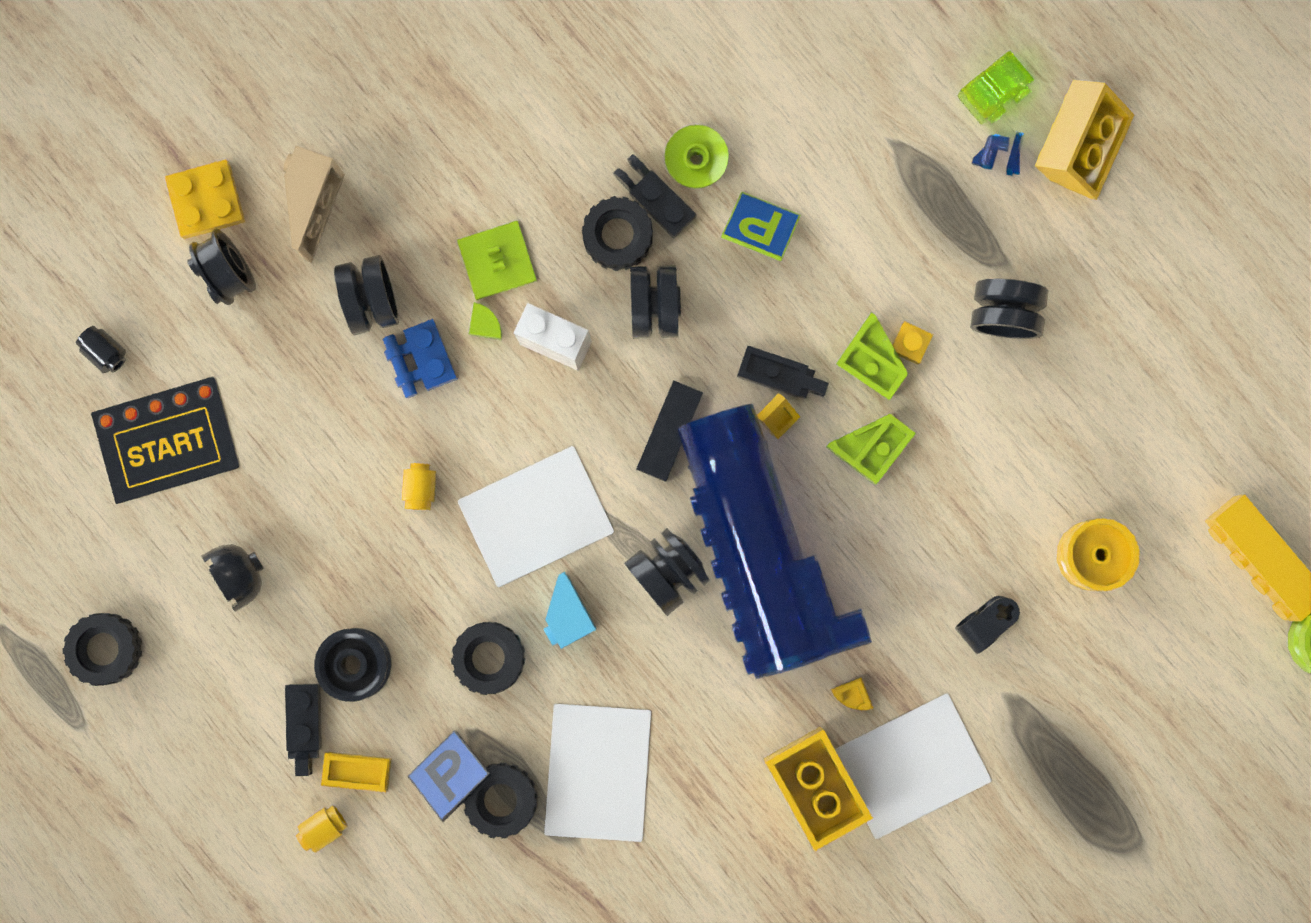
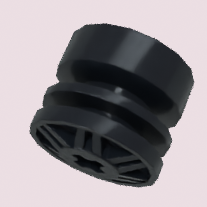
M666 528L661 534L669 543L668 547L663 549L654 538L651 544L657 556L652 559L640 550L624 564L666 616H668L684 603L677 590L681 585L689 592L695 594L697 589L689 580L692 576L695 575L703 585H706L711 580L706 575L703 563L689 545Z

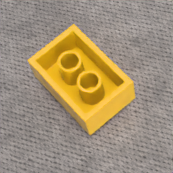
M821 727L814 729L763 758L814 851L873 819L824 729Z

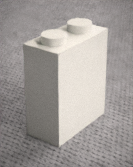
M527 303L514 331V335L520 345L579 371L591 345V338L587 329Z

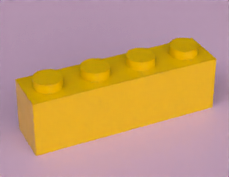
M1245 494L1233 496L1204 520L1210 527L1208 532L1212 538L1219 544L1224 543L1231 552L1229 556L1234 564L1240 569H1246L1253 578L1251 579L1252 585L1261 594L1268 595L1274 603L1272 608L1282 619L1302 621L1311 614V572Z

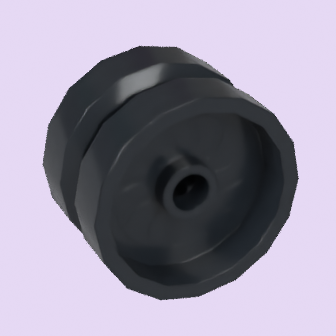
M380 255L363 259L361 265L362 277L358 268L352 262L334 267L339 302L347 325L353 335L370 332L372 315L381 328L398 325V310L386 265Z
M676 265L659 266L657 269V286L651 287L650 270L647 266L630 267L633 339L649 338L652 334V318L658 317V329L662 338L678 337V316H681L680 286H677Z
M1013 279L979 280L976 283L974 300L983 307H979L972 312L970 328L978 333L1013 339L1040 338L1043 336L1045 319L1036 312L1047 307L1049 290L1044 286L1027 281Z

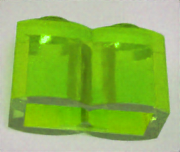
M1008 51L959 91L957 97L980 125L988 120L993 124L1007 112L1004 108L1013 100L1018 104L1032 92L1029 87L1035 79L1015 55Z

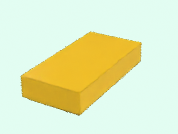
M325 752L321 786L387 792L392 758Z

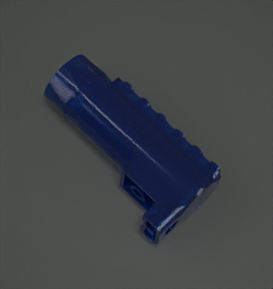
M747 404L727 409L679 427L677 430L689 464L687 467L696 485V488H693L695 496L690 497L691 505L695 515L702 516L705 527L701 528L700 531L706 548L712 547L715 559L711 560L712 569L716 579L722 578L726 590L721 592L726 610H733L736 621L732 624V629L737 643L743 642L746 653L742 656V660L747 674H754L757 680L797 669L829 656L872 643L862 608L836 616L816 554L807 557L803 555L772 462L768 440L764 438L754 405Z

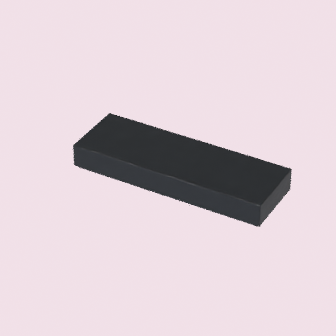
M673 380L636 468L637 471L661 481H667L703 392Z

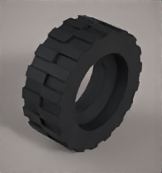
M612 196L607 200L602 199L596 206L593 205L590 208L589 214L584 218L582 235L585 249L595 263L601 264V267L605 269L610 268L613 271H619V269L628 270L630 267L640 264L641 260L648 255L653 242L652 222L645 208L642 209L635 200L633 202L627 197L617 198L616 196ZM612 219H624L633 228V239L625 248H610L602 239V229Z
M96 613L90 614L89 617H82L78 620L77 624L71 626L70 632L64 638L65 645L62 648V654L65 656L64 663L69 667V672L72 676L79 678L80 682L90 683L92 686L110 685L121 682L123 678L129 677L133 669L137 668L139 658L142 657V639L138 636L137 628L131 625V621L121 618V615ZM99 633H107L113 636L119 648L115 660L104 666L92 662L87 653L90 639Z
M483 622L467 628L459 635L455 646L452 648L453 658H451V665L454 667L455 677L457 676L460 683L469 688V691L481 693V695L497 694L508 689L521 676L523 665L525 664V650L520 642L521 639L511 628L497 622ZM493 642L502 648L505 660L498 672L483 674L475 668L472 655L475 648L481 643Z
M502 762L488 765L486 769L490 772L491 776L463 803L465 804V815L470 820L469 823L472 827H476L482 835L484 833L494 839L495 837H501V839L508 838L510 835L518 834L523 828L525 829L533 818L538 804V794L535 790L533 779L531 780L528 777V773L525 770H520L519 766L514 764L508 765ZM493 785H508L516 793L517 805L514 811L507 816H495L485 806V794Z

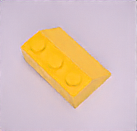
M1073 80L1068 93L1064 97L1055 122L1051 126L1046 142L1038 155L1035 167L1050 181L1085 197L1097 200L1135 114L1106 83Z

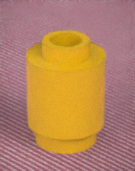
M410 463V469L403 470L402 501H405L404 509L431 510V502L435 500L436 471L430 470V464Z
M334 805L328 809L324 807L298 825L299 833L296 834V838L305 851L311 849L314 853H317L343 835L342 831L348 825Z

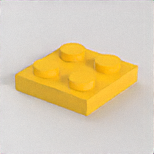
M227 159L165 176L181 238L188 239L212 232L216 228L220 230L245 223L231 166Z

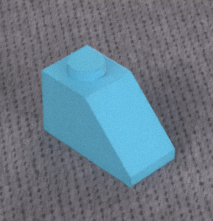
M567 573L559 574L545 619L548 626L544 628V631L551 644L554 646L558 643L562 649L597 630Z

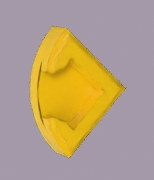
M861 677L830 689L834 697L848 708L861 711L874 708Z

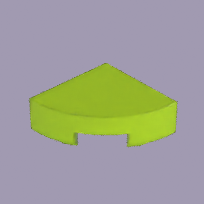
M474 302L469 335L502 340V330L495 314L486 306Z

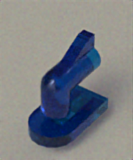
M1017 132L1006 166V175H1020V149L1024 133ZM996 134L988 136L985 146L973 158L972 165L989 170L993 169L998 150L1008 152L1010 137Z

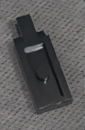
M748 345L737 374V378L797 398L806 399L808 393L824 397L829 386L828 382L814 378L815 370L808 368V365Z
M319 683L285 685L286 751H288V759H295V776H309L313 774L312 758H319V750L322 749Z

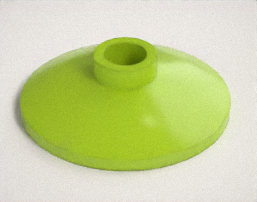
M689 125L681 128L672 135L666 145L665 165L669 174L676 182L688 188H705L714 184L723 176L728 165L729 153L724 139L714 129L704 125ZM693 155H699L702 158V162L696 165L690 161V158Z

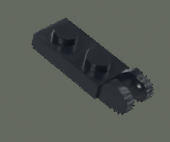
M632 154L627 159L629 165L643 179L635 185L627 173L620 168H617L613 175L629 191V195L642 208H645L648 214L672 238H676L697 217V214L655 172L649 171L646 165Z

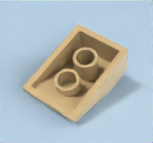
M295 146L293 154L289 153L286 157L283 167L292 249L305 261L312 263L345 174L333 158Z

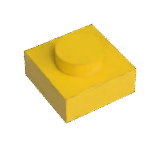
M904 321L892 345L898 356L919 365L933 334Z
M779 393L756 416L776 439H779L800 418L788 400Z

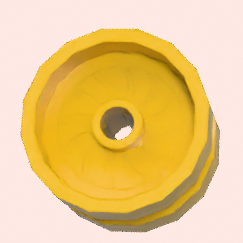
M1097 518L1074 524L1062 535L1057 546V563L1061 574L1070 584L1082 590L1110 591L1122 587L1133 578L1139 566L1140 549L1135 536L1125 525L1113 519ZM1097 550H1099L1097 556L1100 558V560H1097L1095 557V553Z

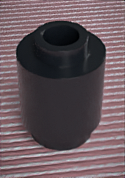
M91 326L83 331L76 340V345L80 348L79 352L102 373L109 371L114 373L126 361V358H124L126 350L103 329Z

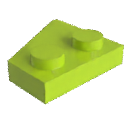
M871 312L836 365L890 400L908 375V372L878 318Z
M888 414L839 439L831 441L826 448L871 483L877 485L916 433L893 415Z

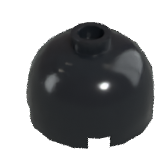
M229 544L221 545L201 555L204 562L211 559L213 564L209 566L210 569L208 570L226 600L229 602L235 599L236 603L232 604V609L235 612L248 605L257 597L262 585L259 571L263 570L264 567L255 552L248 555L242 547Z

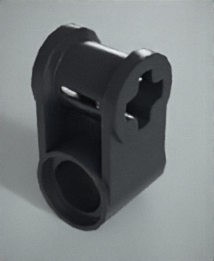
M994 596L979 609L966 616L955 629L976 654H979L991 646L1001 634L1017 622L1020 609L1013 599ZM999 604L1008 606L1005 610L1006 618L996 617L999 613L997 608Z

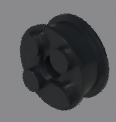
M216 228L212 230L211 237L200 244L198 242L190 243L189 251L192 258L187 260L188 265L196 276L202 277L208 286V294L216 304L223 302L226 305H231L234 303V297L245 290L248 292L256 290V283L248 264L224 232Z
M362 628L343 629L328 636L318 648L314 661L315 676L321 688L331 697L345 702L360 701L375 695L386 684L392 667L390 651L385 642L377 634ZM351 655L356 656L361 663L360 670L356 674H352L346 669V660Z

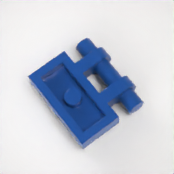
M434 319L403 330L407 343L398 345L394 334L382 339L386 347L384 353L387 361L392 362L397 375L395 378L398 388H402L406 399L418 394L414 383L423 380L426 390L430 391L458 380ZM409 354L413 355L418 367L417 370L409 372L403 358Z

